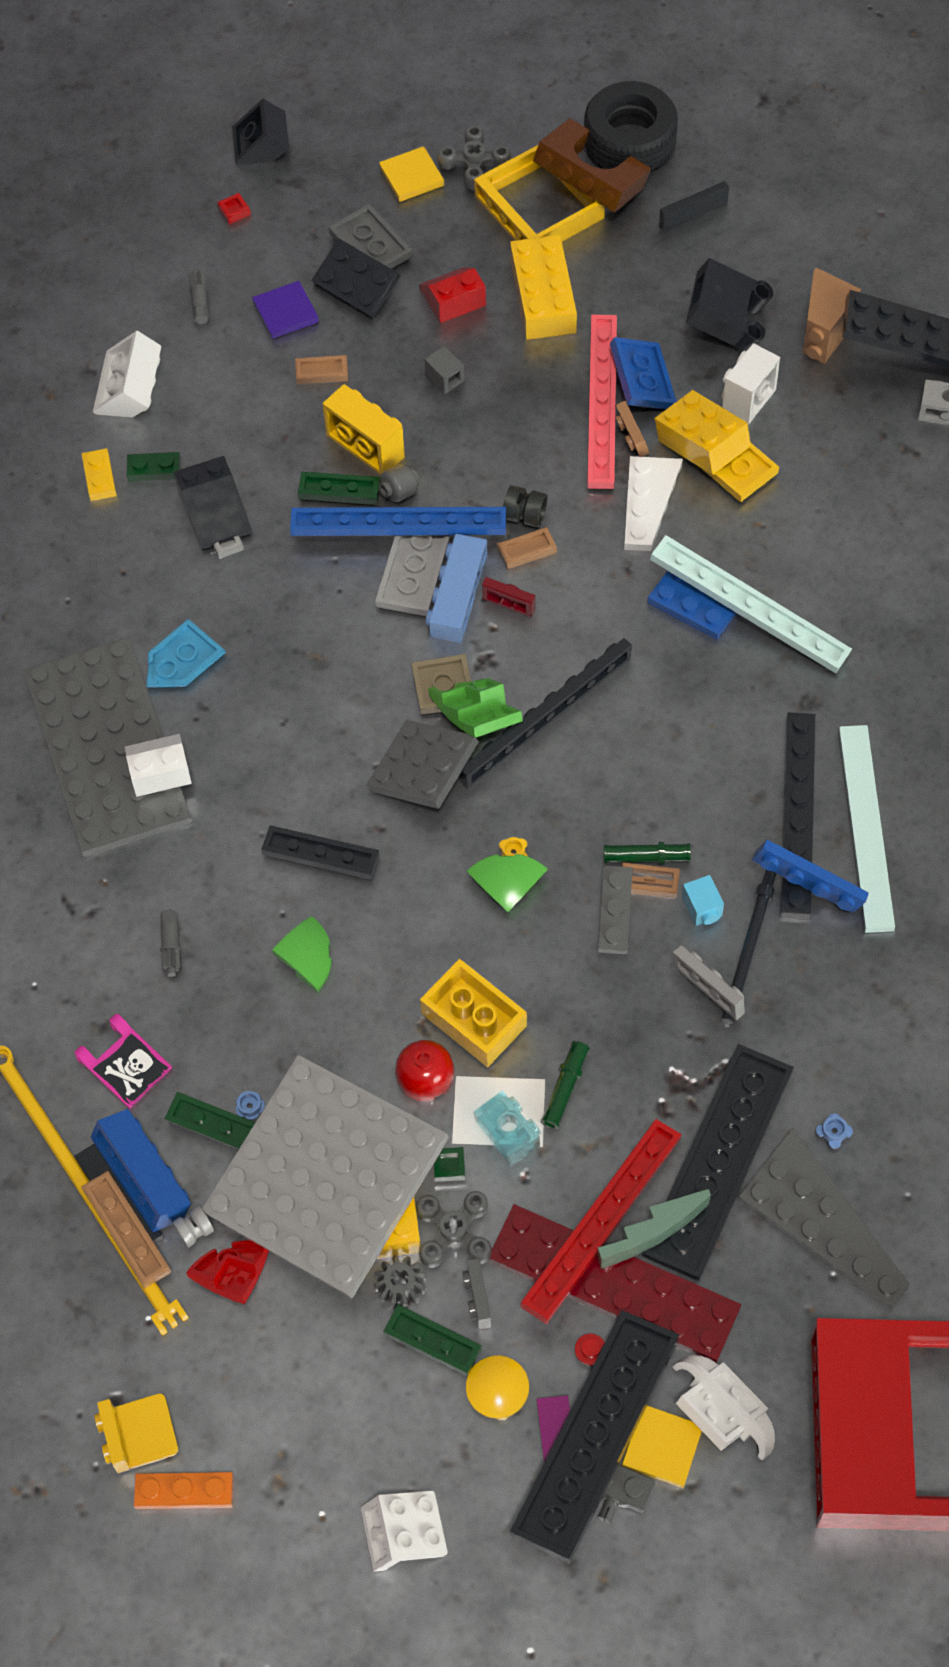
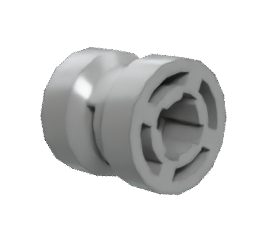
M199 1205L190 1210L189 1215L185 1218L179 1217L172 1221L175 1230L187 1248L195 1244L200 1236H208L214 1232L210 1221Z

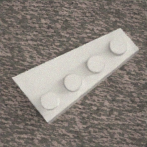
M630 456L624 550H652L663 514L667 509L678 473H680L683 459Z

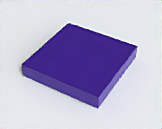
M300 281L252 297L253 304L272 339L319 322L318 315Z

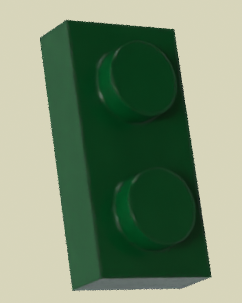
M180 452L127 454L126 476L128 482L175 480L174 471L181 469Z

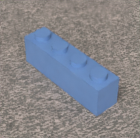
M455 534L453 544L448 543L446 550V559L448 561L446 566H441L439 574L440 588L435 587L432 599V603H435L433 610H428L426 617V626L430 628V637L462 643L487 558V539Z

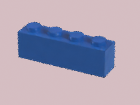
M129 1109L97 1120L90 1138L151 1231L156 1232L172 1225V1221L177 1218H184L191 1204L189 1196L175 1180L171 1168L165 1165L159 1156L155 1144L149 1141L143 1132L139 1120L133 1117Z

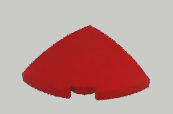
M251 1240L232 1242V1248L223 1249L218 1254L216 1249L207 1252L195 1261L186 1272L187 1277L206 1289L230 1300L245 1304L259 1279L269 1251Z

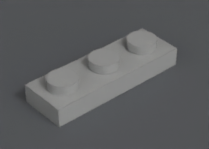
M682 945L673 951L674 965L679 972L736 1021L745 1014L744 996L735 986L730 987L726 984L720 973L713 968L709 969L705 966L702 959L694 951L689 952Z

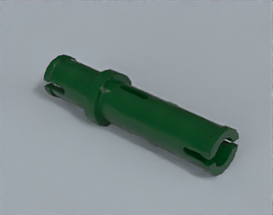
M658 842V845H604V863L659 862V864H665L666 861L691 862L690 843L664 844V842Z
M572 1041L565 1062L560 1064L558 1069L560 1075L543 1118L540 1121L541 1124L548 1128L559 1129L560 1121L575 1083L581 1079L583 1074L581 1068L590 1050V1047L583 1042Z

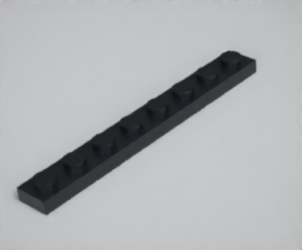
M625 638L617 644H611L597 660H591L577 676L573 675L568 678L564 686L557 692L549 693L543 703L536 708L529 709L523 716L522 722L508 726L495 741H489L479 754L474 758L470 757L460 773V782L467 789L472 787L631 660L632 644Z
M788 712L786 721L783 848L812 863L816 714ZM783 876L781 918L810 919L812 892L798 884L790 883Z

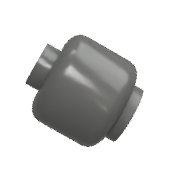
M402 463L381 473L379 491L383 497L398 503L416 493L419 485L418 474L414 468Z

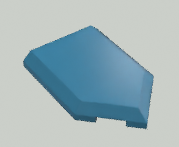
M187 619L148 652L147 688L186 687L224 655L226 651L192 621Z

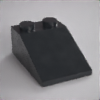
M224 456L174 471L178 493L202 549L214 546L217 542L221 544L233 540L235 536L242 537L253 533L234 478Z

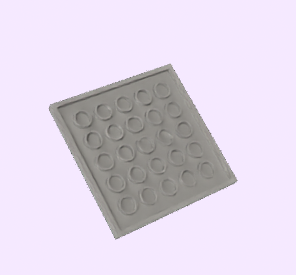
M298 1055L202 1210L205 1215L353 1299L448 1141L449 1136L442 1130Z

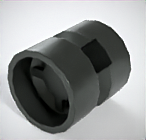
M510 485L503 507H506V520L518 522L522 519L525 525L539 528L546 512L548 495L534 490L527 493L525 488Z

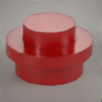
M596 1334L581 1336L575 1345L577 1359L584 1365L594 1366L605 1342Z

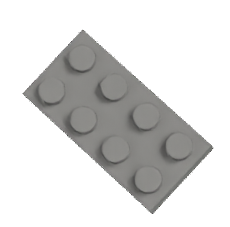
M395 535L375 600L376 607L427 617L428 610H431L434 589L438 586L440 569L444 565L447 546L451 541L452 535Z

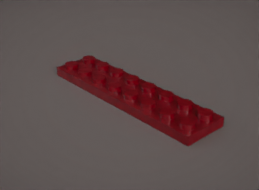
M513 1204L495 1241L492 1255L488 1262L536 1282L574 1230ZM596 1256L567 1296L615 1319L618 1318L621 1310L675 1332L679 1334L678 1347L698 1356L709 1358L715 1363L719 1360L742 1306L738 1302L636 1257L601 1269Z

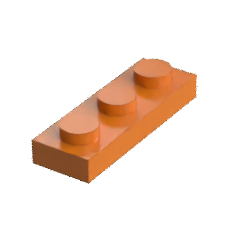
M232 1472L135 1474V1509L232 1508Z

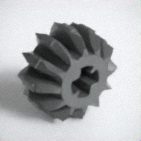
M394 1255L392 1257V1265L383 1261L381 1263L383 1271L375 1272L374 1276L378 1282L374 1284V1290L381 1293L379 1300L382 1303L390 1300V1308L395 1309L397 1303L401 1302L402 1306L408 1309V1300L418 1304L419 1297L417 1294H424L426 1292V1287L422 1284L427 1280L426 1274L419 1273L421 1270L420 1263L417 1262L411 1265L410 1257L406 1256L403 1262L399 1263L398 1257ZM398 1279L400 1282L405 1280L406 1285L402 1286L400 1283L395 1285V1280Z

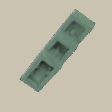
M709 1189L650 1206L649 1220L624 1227V1240L598 1247L597 1259L601 1269L630 1259L654 1247L686 1226L709 1205L711 1196Z

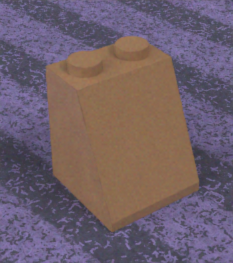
M815 268L813 272L803 353L825 364L844 339L842 333L846 296L850 290L861 293V289L818 268Z

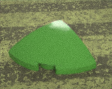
M499 854L478 861L467 872L509 912L548 868L537 860L522 854H515L514 856H499Z
M311 916L289 932L272 949L274 956L292 968L299 979L315 991L319 992L327 981L332 966V959L329 957V947L331 944L322 925Z

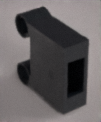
M708 258L697 271L686 323L735 346L741 353L743 351L747 352L753 343L758 345L766 335L763 325L758 321L749 320L745 322L747 311L752 314L760 312L772 299L774 291L766 281H757Z

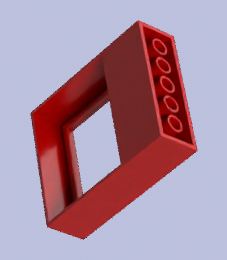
M816 1319L811 1334L817 1528L949 1531V1497L916 1496L909 1347L949 1348V1321Z

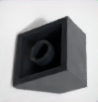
M265 99L260 100L232 126L235 163L238 165L273 162L289 148L286 113Z

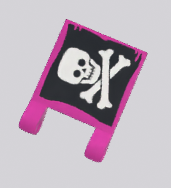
M115 1014L110 1018L109 1022L111 1028L121 1036L119 1040L97 1060L84 1046L76 1049L74 1054L76 1060L88 1069L130 1110L173 1067L140 1037L119 1014Z

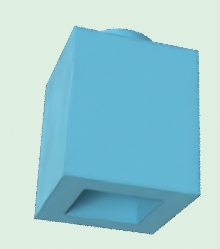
M710 875L683 884L682 899L695 926L703 923L709 925L722 917L724 903Z

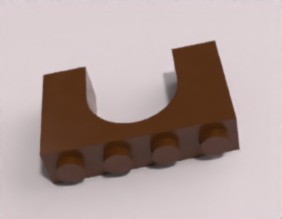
M569 118L539 141L533 162L615 213L644 188L651 168L632 156L612 169L596 168L585 163L577 155L583 151L590 130Z

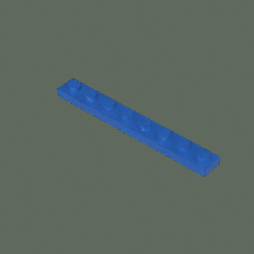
M506 507L291 508L290 532L291 536L506 535Z

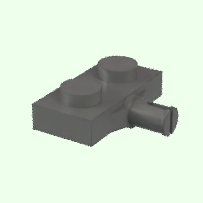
M618 1465L602 1497L605 1503L598 1519L602 1522L605 1519V1523L610 1524L617 1507L630 1508L643 1514L656 1486V1481Z

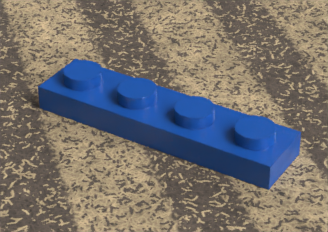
M766 840L755 851L752 861L760 864L765 870L773 871L785 877L790 883L798 884L810 890L815 896L825 898L845 911L854 913L866 902L869 892L769 840Z

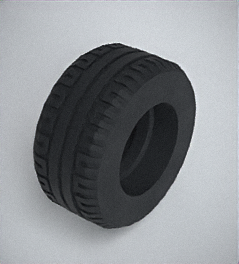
M623 81L611 84L594 95L586 107L584 127L590 130L585 144L587 153L604 169L615 168L632 156L651 168L650 171L664 164L675 149L678 126L677 109L673 101L663 91L653 85L638 81ZM622 124H637L647 129L641 132L627 133L619 131L614 127Z

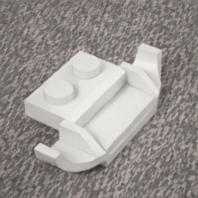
M692 1355L685 1357L673 1366L676 1372L679 1369H684L695 1377L690 1384L692 1389L683 1394L676 1404L721 1451L739 1437L745 1441L752 1436L758 1444V1457L761 1460H764L772 1453L775 1434L772 1422L766 1414L769 1408L724 1362L719 1365L709 1358Z

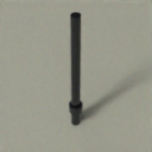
M765 870L762 884H759L756 890L755 897L757 901L732 986L738 988L741 993L768 902L772 901L775 889L773 884L777 873ZM724 1010L722 1021L727 1024H733L734 1018Z

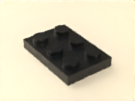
M338 238L311 281L374 319L401 276L398 272Z

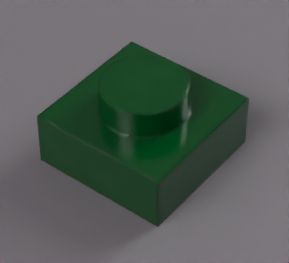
M463 1147L442 1149L434 1162L435 1182L465 1180Z

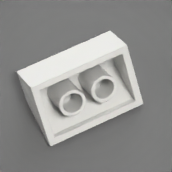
M135 331L108 349L105 355L93 413L96 415L133 418L142 411L145 412L152 401L150 397L156 382L155 373L160 363L161 345L139 331Z

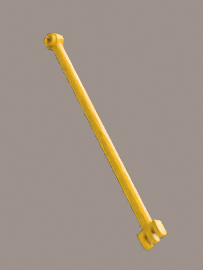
M0 1046L1 1058H7V1062L0 1065V1072L155 1309L156 1313L151 1315L150 1318L162 1336L168 1332L162 1323L164 1320H167L172 1329H174L178 1324L172 1315L177 1312L179 1318L184 1322L189 1319L177 1299L171 1303L168 1302L156 1282L145 1289L143 1288L82 1190L81 1186L90 1182V1180L13 1064L14 1056L10 1049L6 1046Z

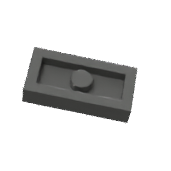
M479 1258L467 1260L468 1271L462 1272L465 1290L471 1289L473 1301H468L471 1320L477 1319L479 1329L491 1327V1317Z

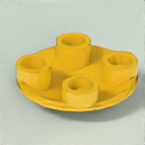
M498 1355L486 1357L476 1363L467 1376V1398L472 1407L486 1417L498 1420L508 1419L523 1407L528 1398V1376L522 1366L509 1357Z

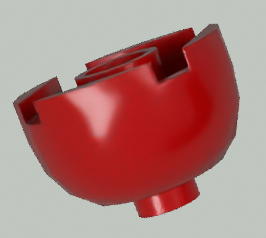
M419 1040L410 1043L402 1049L396 1060V1081L402 1092L407 1097L416 1101L429 1102L435 1100V1097L440 1096L442 1093L443 1095L447 1093L454 1082L455 1069L450 1053L441 1044L432 1040Z

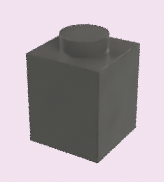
M445 346L430 353L424 359L425 375L444 394L465 381L464 364Z

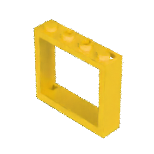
M538 145L474 179L475 197L515 241L560 235L563 242L605 218V206L558 178L585 208L538 234L531 229L501 196L498 190L541 167L533 162Z

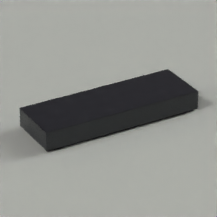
M724 181L661 208L659 227L665 232L728 204L729 186Z

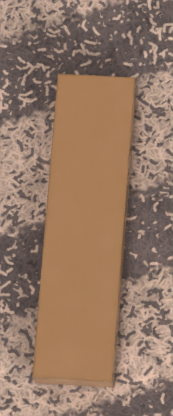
M109 1171L81 1186L84 1194L144 1289L171 1273L166 1261Z

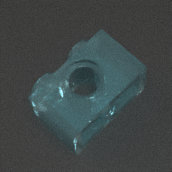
M501 1091L473 1113L475 1122L508 1164L513 1167L540 1147L539 1134H541V1131L532 1119L526 1120L520 1113L523 1110L518 1101L513 1096L508 1098ZM509 1122L517 1125L516 1129L510 1132L502 1129V1126Z

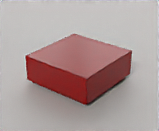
M240 193L217 202L218 209L228 224L251 215L250 208Z

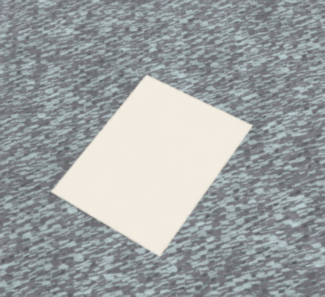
M456 1076L452 1144L543 1147V1124L540 1121L544 1115L545 1079Z

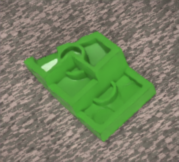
M490 678L455 683L453 689L444 691L436 687L428 688L430 697L445 716L458 728L475 738L523 721L521 710L506 705L503 684Z

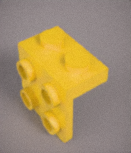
M155 1394L117 1407L113 1406L110 1399L97 1402L99 1413L94 1414L98 1432L105 1433L107 1444L102 1445L103 1455L106 1464L112 1463L117 1473L169 1458L178 1453L179 1448L166 1398L163 1394Z

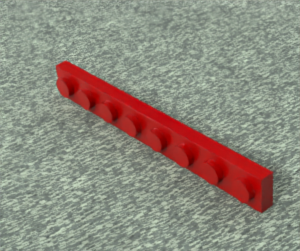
M655 1119L521 1301L520 1308L545 1324L550 1321L597 1256L598 1247L604 1246L677 1146L682 1134Z

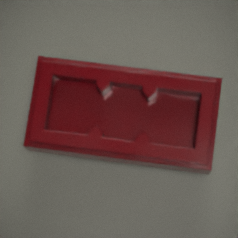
M485 577L482 583L483 600L528 617L533 616L536 610V595L523 591L513 584H504Z

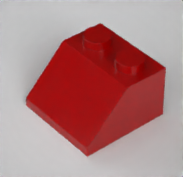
M463 267L419 284L422 294L440 323L486 306V287L475 268Z

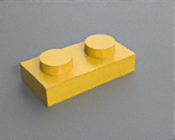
M108 449L82 453L90 500L94 501L117 496Z

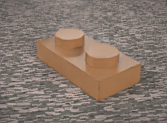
M626 401L617 404L616 407L620 415L615 418L621 431L626 429L629 434L625 436V439L631 451L636 449L640 457L650 454Z

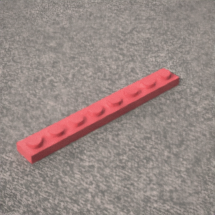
M591 315L588 489H614L616 364L610 342L614 337H617V315Z

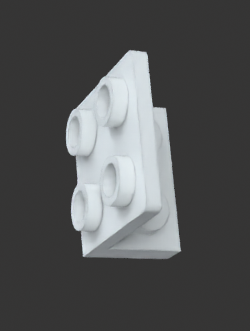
M434 1491L378 1495L360 1507L373 1572L385 1571L399 1561L443 1557L448 1553Z

